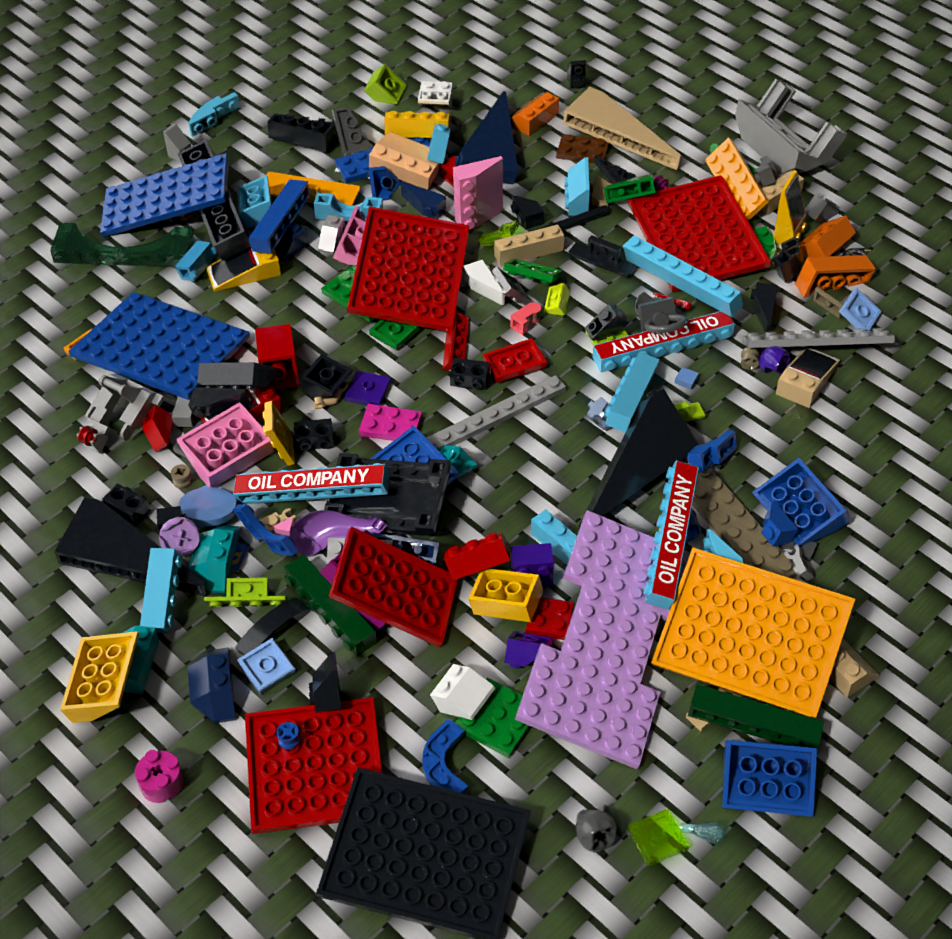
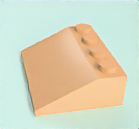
M389 132L378 141L369 154V168L385 166L398 179L429 190L440 171V163L427 160L428 146ZM445 153L444 161H445V160L447 159V157H448V154H446V153Z

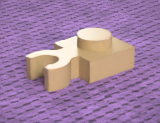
M288 508L281 515L275 512L259 521L266 526L268 531L275 534L274 525L289 518L293 519L294 524L296 516L288 517L292 515L291 509Z

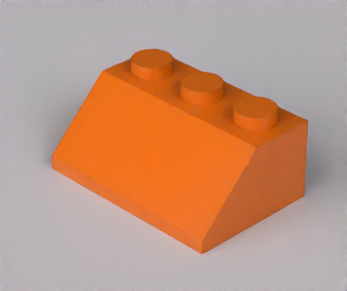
M548 92L536 97L510 117L511 127L527 136L532 135L559 113V98Z
M847 216L822 223L802 240L800 246L803 256L806 258L830 257L833 253L841 250L842 245L850 242L851 237L856 232Z

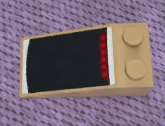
M807 346L789 364L778 379L776 395L810 408L840 363V359Z

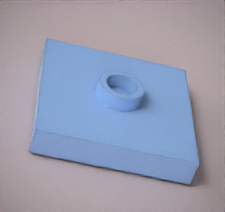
M855 288L839 312L856 329L870 331L882 311L858 288Z
M273 638L237 659L238 665L260 694L296 672L294 666Z

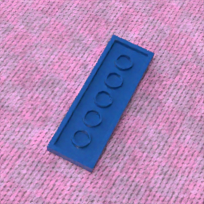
M408 138L425 146H430L427 138ZM372 149L335 159V165L345 183L369 177V154Z

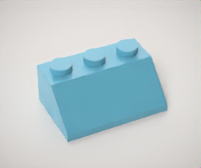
M588 157L583 158L568 170V177H565L564 186L568 187L565 188V198H568L565 199V209H568V216H575L589 211Z
M267 175L237 187L239 214L247 229L256 227L270 208L271 197Z

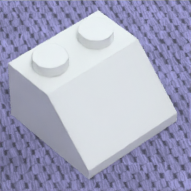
M453 664L430 696L441 713L473 720L495 690V687L471 668Z

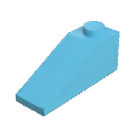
M434 125L427 160L443 164L450 134V128L446 125Z

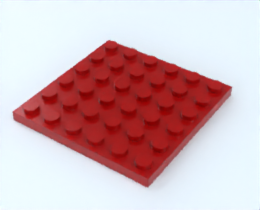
M373 697L341 701V709L316 713L315 705L245 714L252 834L339 823L357 767L382 773ZM285 722L296 724L299 730L300 743L291 750L283 749L278 742L277 728Z

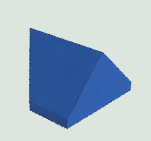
M385 166L369 168L372 197L383 198V200L390 199L402 181Z

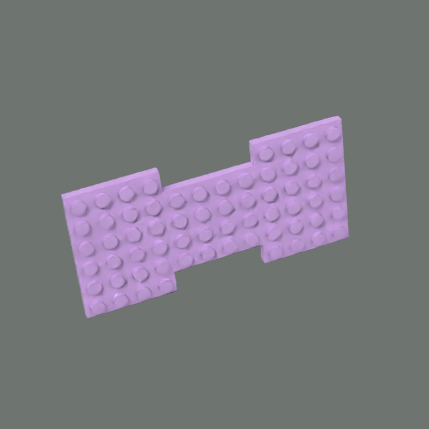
M587 510L563 579L582 587L561 651L541 643L515 720L637 769L641 762L660 695L659 691L642 685L641 680L659 619L666 621L671 607L667 610L645 603L646 595L643 594V591L650 578L647 577V571L653 560H650L653 548L656 547V543H653L654 537ZM685 550L683 551L677 589L690 556V552Z

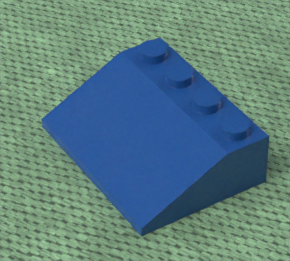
M800 458L752 492L767 511L771 504L776 502L798 528L792 540L799 546L830 535L850 521L846 509Z
M726 740L723 763L722 808L813 817L817 748Z

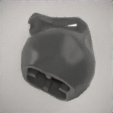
M603 805L598 810L584 809L577 814L576 833L584 849L596 853L613 845L616 839L617 825L611 816L608 806Z

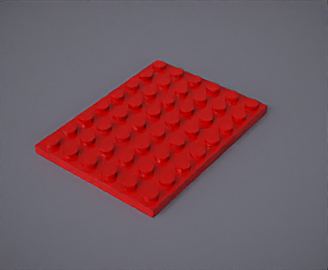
M722 175L655 191L653 194L627 199L628 205L648 243L718 280L771 266V261ZM668 283L672 292L681 290Z
M369 206L347 313L450 332L453 329L470 225Z

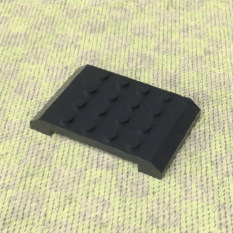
M339 454L336 467L373 465L375 463L385 464L390 473L388 494L327 498L324 510L364 519L377 516L387 524L381 532L425 536L435 533L451 468L450 460L431 459L430 463L365 459L359 458L358 454Z

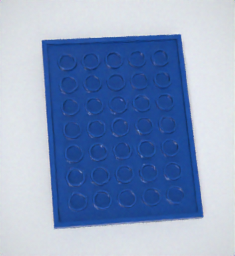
M133 292L69 350V355L75 359L189 400L194 388L202 387L197 383L199 363H226L250 338V333L246 330Z

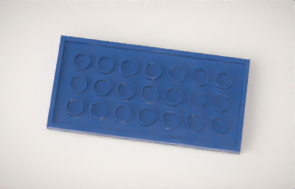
M227 154L216 155L209 159H203L192 164H186L178 168H172L168 171L155 173L151 176L141 177L134 181L106 188L100 230L101 235L106 237L226 202L229 157Z

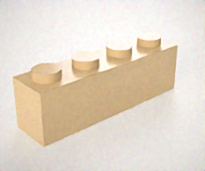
M559 225L494 240V256L500 267L514 258L524 261L564 251V234Z

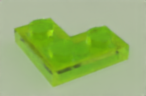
M517 220L501 225L496 231L483 234L479 238L480 245L486 244L491 246L494 244V240L512 236L519 227Z

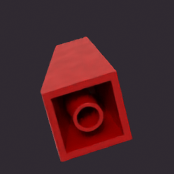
M284 324L255 328L258 363L279 368V372L270 381L274 390L298 387L299 380L291 325Z

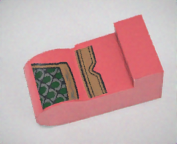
M529 303L510 315V327L521 335L526 334L528 327L532 323L540 321L541 306L538 303Z

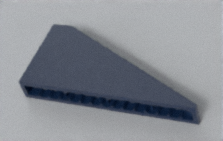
M503 91L464 145L459 156H456L455 166L502 156L503 183L513 185L518 174L507 94L506 91Z

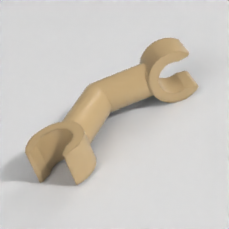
M346 384L345 388L339 387L332 398L323 399V397H315V402H313L314 409L337 404L341 395L347 391L348 384Z

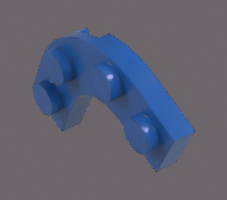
M239 504L232 509L247 530L259 542L265 541L272 552L283 556H293L298 551L294 546V540L290 536L276 535L268 531L266 526L255 517V512L249 505Z
M447 719L427 740L423 750V771L431 786L465 794L468 791V785L451 773L445 764V758L450 749L465 735L464 730L450 719Z

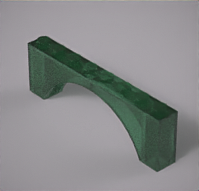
M59 223L50 252L54 263L175 267L193 246L194 235L192 227H175L163 237L146 244L130 247H113L88 239L80 232L76 223Z

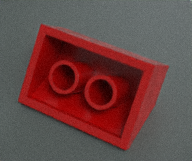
M493 532L486 535L484 539H473L464 546L449 548L445 552L444 560L452 580L454 581L510 561V545L503 533L497 534Z

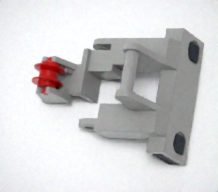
M110 371L107 376L102 375L100 377L99 384L102 388L85 415L86 421L93 425L91 427H80V431L76 436L84 446L101 454L109 438L106 436L108 431L115 435L117 434V431L107 426L115 414L112 411L121 395L130 402L119 419L125 422L120 432L121 438L125 440L132 436L135 429L139 430L153 404L172 413L176 402Z

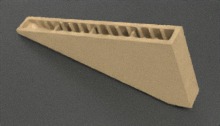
M589 87L565 110L562 124L596 138H602L613 145L678 170L682 155L604 92Z

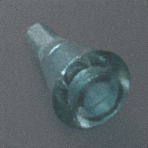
M719 821L696 825L681 823L680 832L695 834V836L717 844L718 840L723 838V827L720 826Z

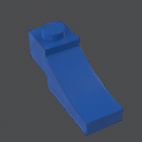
M728 430L720 437L708 443L696 445L688 453L687 460L689 464L699 467L698 472H705L712 464H721L737 449L735 431Z

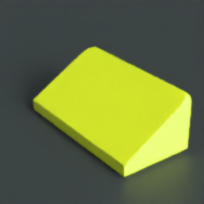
M565 283L549 287L544 313L565 315L570 290Z

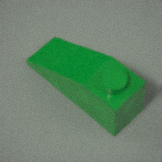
M652 174L603 187L606 203L655 193Z

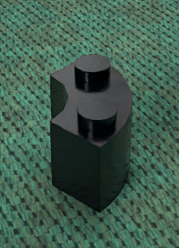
M796 236L781 243L782 251L773 258L777 274L785 283L793 280L804 265V256Z

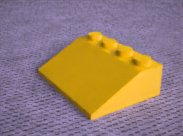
M386 112L384 118L385 135L392 132L402 137L431 138L435 124H444L450 128L452 115L445 114L444 112Z
M138 632L81 637L60 708L72 723L91 722L120 707L139 637Z

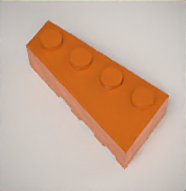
M867 255L807 257L795 285L803 298L809 297L810 293H814L816 287L823 291L831 288L838 290L844 285L850 287L870 281L876 268Z

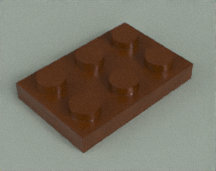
M562 134L556 159L580 162L583 158L588 157V163L595 164L593 162L594 156L606 158L609 142L602 138Z

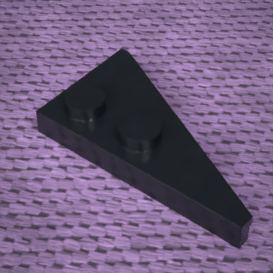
M594 156L593 162L612 184L636 177L635 174L629 173L617 165L612 167L606 164V159Z

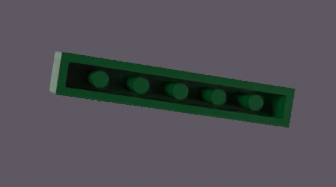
M304 554L284 566L286 574L284 579L287 584L294 586L298 596L301 599L304 598L309 608L319 614L323 624H328L331 627L334 636L341 638L349 652L352 651L356 656H359L377 644L376 632L354 608L329 597L332 585Z
M696 684L687 715L782 745L817 749L824 725L823 721L815 717H806L792 710L779 709L771 704L759 703L751 698H742L728 691H719L712 689L708 685Z

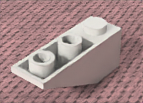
M483 260L463 266L464 279L472 290L500 305H505L506 295L502 291L503 287L495 281V276L492 275L490 267L486 266Z

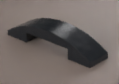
M297 597L278 605L265 614L246 632L235 649L244 656L271 639L290 622L297 623L311 609Z

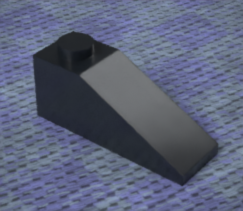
M757 282L756 289H752L750 299L754 300L753 309L766 334V332H770L778 285Z
M195 387L188 406L195 417H214L239 402L243 406L251 404L252 399L246 389Z

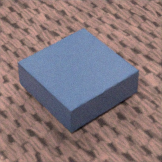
M682 367L675 378V384L692 389L699 377V373Z

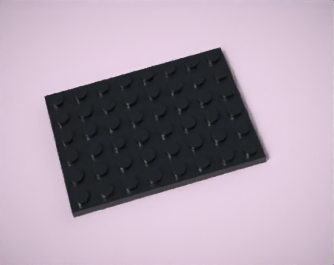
M357 767L316 891V897L477 939H499L531 810Z

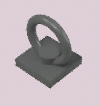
M673 297L638 305L641 332H672L683 328L688 322L685 316L676 314Z

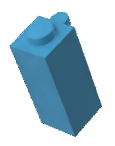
M197 241L176 264L175 267L182 280L195 281L216 257L217 251L211 242Z

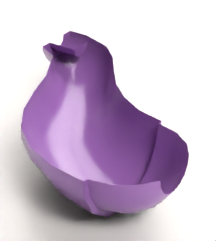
M319 510L300 518L291 527L290 537L294 540V546L299 552L305 556H311L328 546V538H346L351 526L361 531L367 529L369 532L380 533L387 524L377 516L364 519L335 511Z

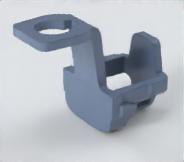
M600 397L595 402L590 401L588 403L590 409L587 416L597 426L607 431L611 427L605 425L607 417L604 414L609 404L604 398Z

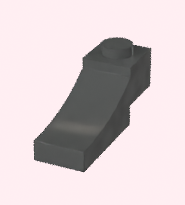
M764 156L760 158V166L754 169L756 172L754 177L762 187L775 183V178L778 177L773 161Z

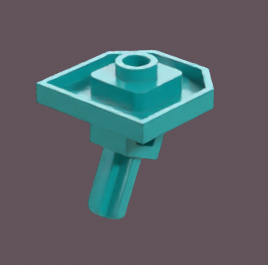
M446 445L438 450L447 460H450L451 464L459 472L460 476L458 478L477 468V464L460 446Z

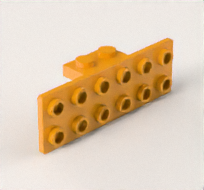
M268 172L266 174L269 179L270 197L275 198L280 194L289 179L308 181L311 196L306 203L314 204L317 193L334 194L341 203L353 206L361 190L360 186L275 172Z

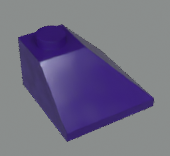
M513 631L507 640L504 663L509 664V667L517 669L522 668V666L525 667L535 660L541 643L551 647L555 638Z

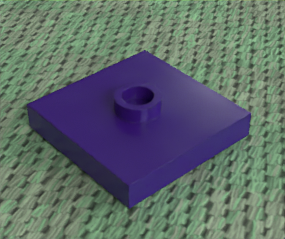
M356 371L344 396L345 401L363 405H381L391 383V377Z

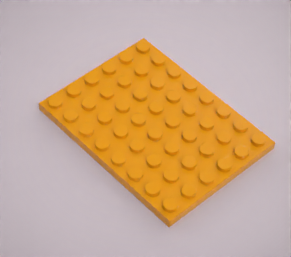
M692 548L651 664L765 704L774 705L783 710H792L806 717L817 718L855 603V598Z

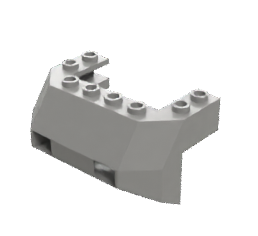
M775 79L757 106L738 99L735 116L741 139L761 157L767 156L770 158L780 174L794 170L797 173H802L827 163L848 134L837 125L833 126L831 123L826 122L809 146L778 119L796 91L787 83Z

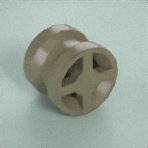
M748 347L741 351V366L746 370L756 369L759 366V351L756 348Z
M180 464L172 468L171 476L174 486L179 489L189 487L192 483L189 467Z

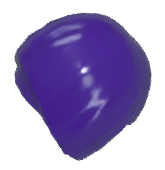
M778 346L766 348L759 359L760 368L765 373L775 371L782 374L790 364L787 350Z

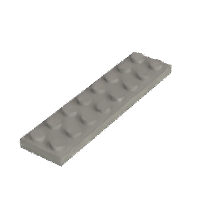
M873 328V331L855 329V332H848V329H838L837 332L819 330V333L804 330L801 331V334H794V331H784V334L766 332V335H759L758 332H749L748 335L743 336V343L748 348L895 343V336L889 333V331L884 330V328Z

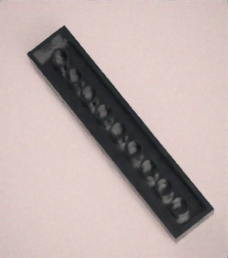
M206 139L178 153L182 166L215 157V153ZM227 184L226 202L200 209L212 244L222 261L251 247L248 232Z

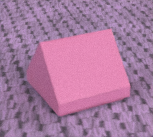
M289 518L274 525L275 534L290 536L291 527L294 525L293 519Z

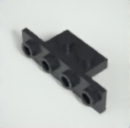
M593 235L588 239V247L575 242L568 251V255L627 278L636 268L635 264L621 259L622 246Z

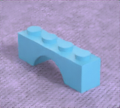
M317 193L314 201L315 219L325 220L328 215L343 217L344 221L348 222L355 206L341 203L334 194ZM366 197L361 204L355 206H359L362 216L367 218L369 206L383 209V198Z

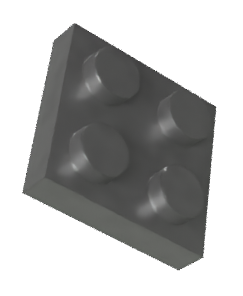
M497 266L492 270L495 275V281L503 287L502 291L506 296H512L517 303L521 302L524 305L531 302L514 277Z

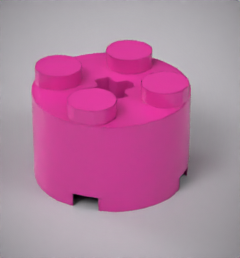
M149 750L140 759L135 768V778L139 789L145 799L150 802L163 803L166 799L176 797L182 790L184 780L178 759L167 751Z

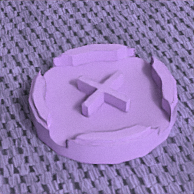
M176 517L168 520L163 524L159 535L162 548L175 549L181 557L189 555L196 550L200 540L197 525L185 517Z

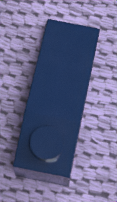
M403 181L401 182L402 197L423 216L438 219L445 211V195Z

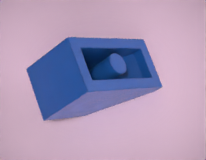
M773 502L767 511L761 532L774 547L791 543L798 531V528L776 502Z

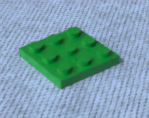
M487 677L486 680L494 685L495 690L473 720L458 717L455 724L464 730L466 736L510 758L531 727L515 720L523 695Z

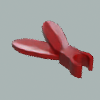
M653 292V295L662 299L668 298V296ZM674 299L676 306L686 310L690 309L691 303L681 299Z

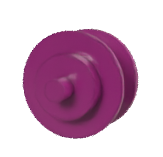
M662 175L653 178L656 191L668 188V179H664Z

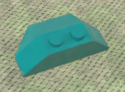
M220 525L200 533L198 546L192 552L188 568L205 582L207 592L226 593L227 578L230 577L241 526Z

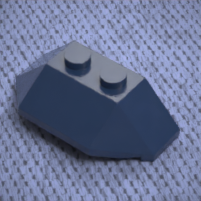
M370 532L377 539L393 540L394 547L432 565L437 563L440 545L438 542Z
M227 647L208 650L187 666L190 704L210 718L213 723L236 720L230 649Z

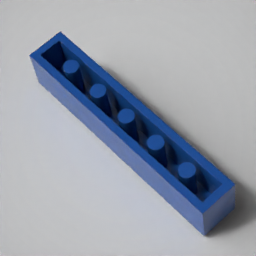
M289 179L249 236V243L253 252H273L311 196L308 181Z

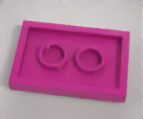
M368 404L359 428V436L394 441L412 426H415L417 429L419 428L422 412Z

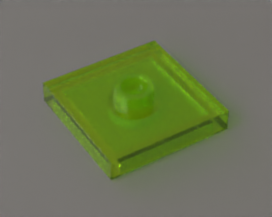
M668 808L631 823L627 827L648 867L689 850V844Z

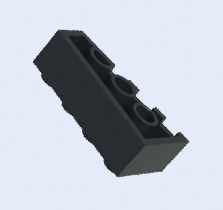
M273 114L267 121L268 138L303 146L304 148L315 149L320 152H326L338 138L334 119L332 122H327L324 118H319L317 121L309 120V117L304 116L296 119L294 115Z

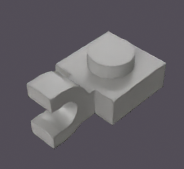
M797 544L794 546L796 550L794 555H791L788 551H785L784 554L790 561L794 562L795 566H793V569L797 576H802L808 582L814 576L807 561L802 556L801 547Z

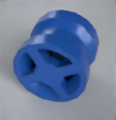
M285 722L277 728L278 742L283 749L291 750L299 745L300 736L296 724Z

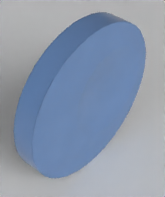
M203 487L186 493L180 499L179 506H181L182 513H186L187 519L192 520L197 526L210 527L223 524L235 515L232 509L236 507V499L227 490L216 487Z

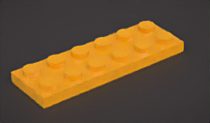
M728 137L705 161L714 176L722 175L747 221H749L769 201L735 143Z

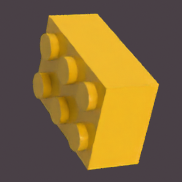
M488 568L480 571L468 600L474 615L531 622L542 596L543 587L539 575Z

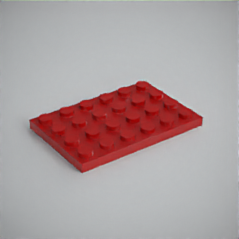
M351 526L346 535L329 597L440 647L444 641L458 579L453 581L449 572Z

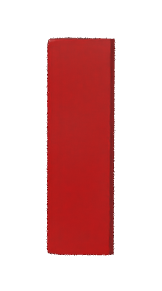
M456 311L453 329L450 332L446 331L443 359L444 370H451L454 358H466L469 317Z

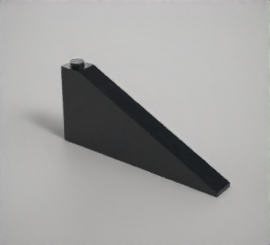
M664 389L650 391L646 394L647 398L640 403L586 511L604 516L667 471L669 467L674 465L676 460L681 461L688 456V453L696 445H699ZM582 517V519H581V521H580V523H579V525H578L579 528H580V526H581L583 517Z
M84 497L54 552L59 564L146 583L150 549L161 547L103 501ZM181 564V567L178 568L179 585L176 587V590L207 597L208 592L205 582Z

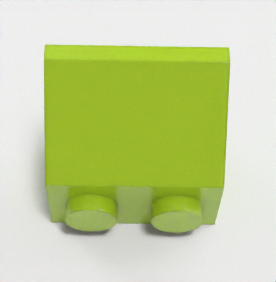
M383 64L372 73L364 91L376 102L396 105L407 84L386 64Z

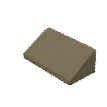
M816 287L813 301L837 318H842L843 315L839 311L843 304L819 287Z

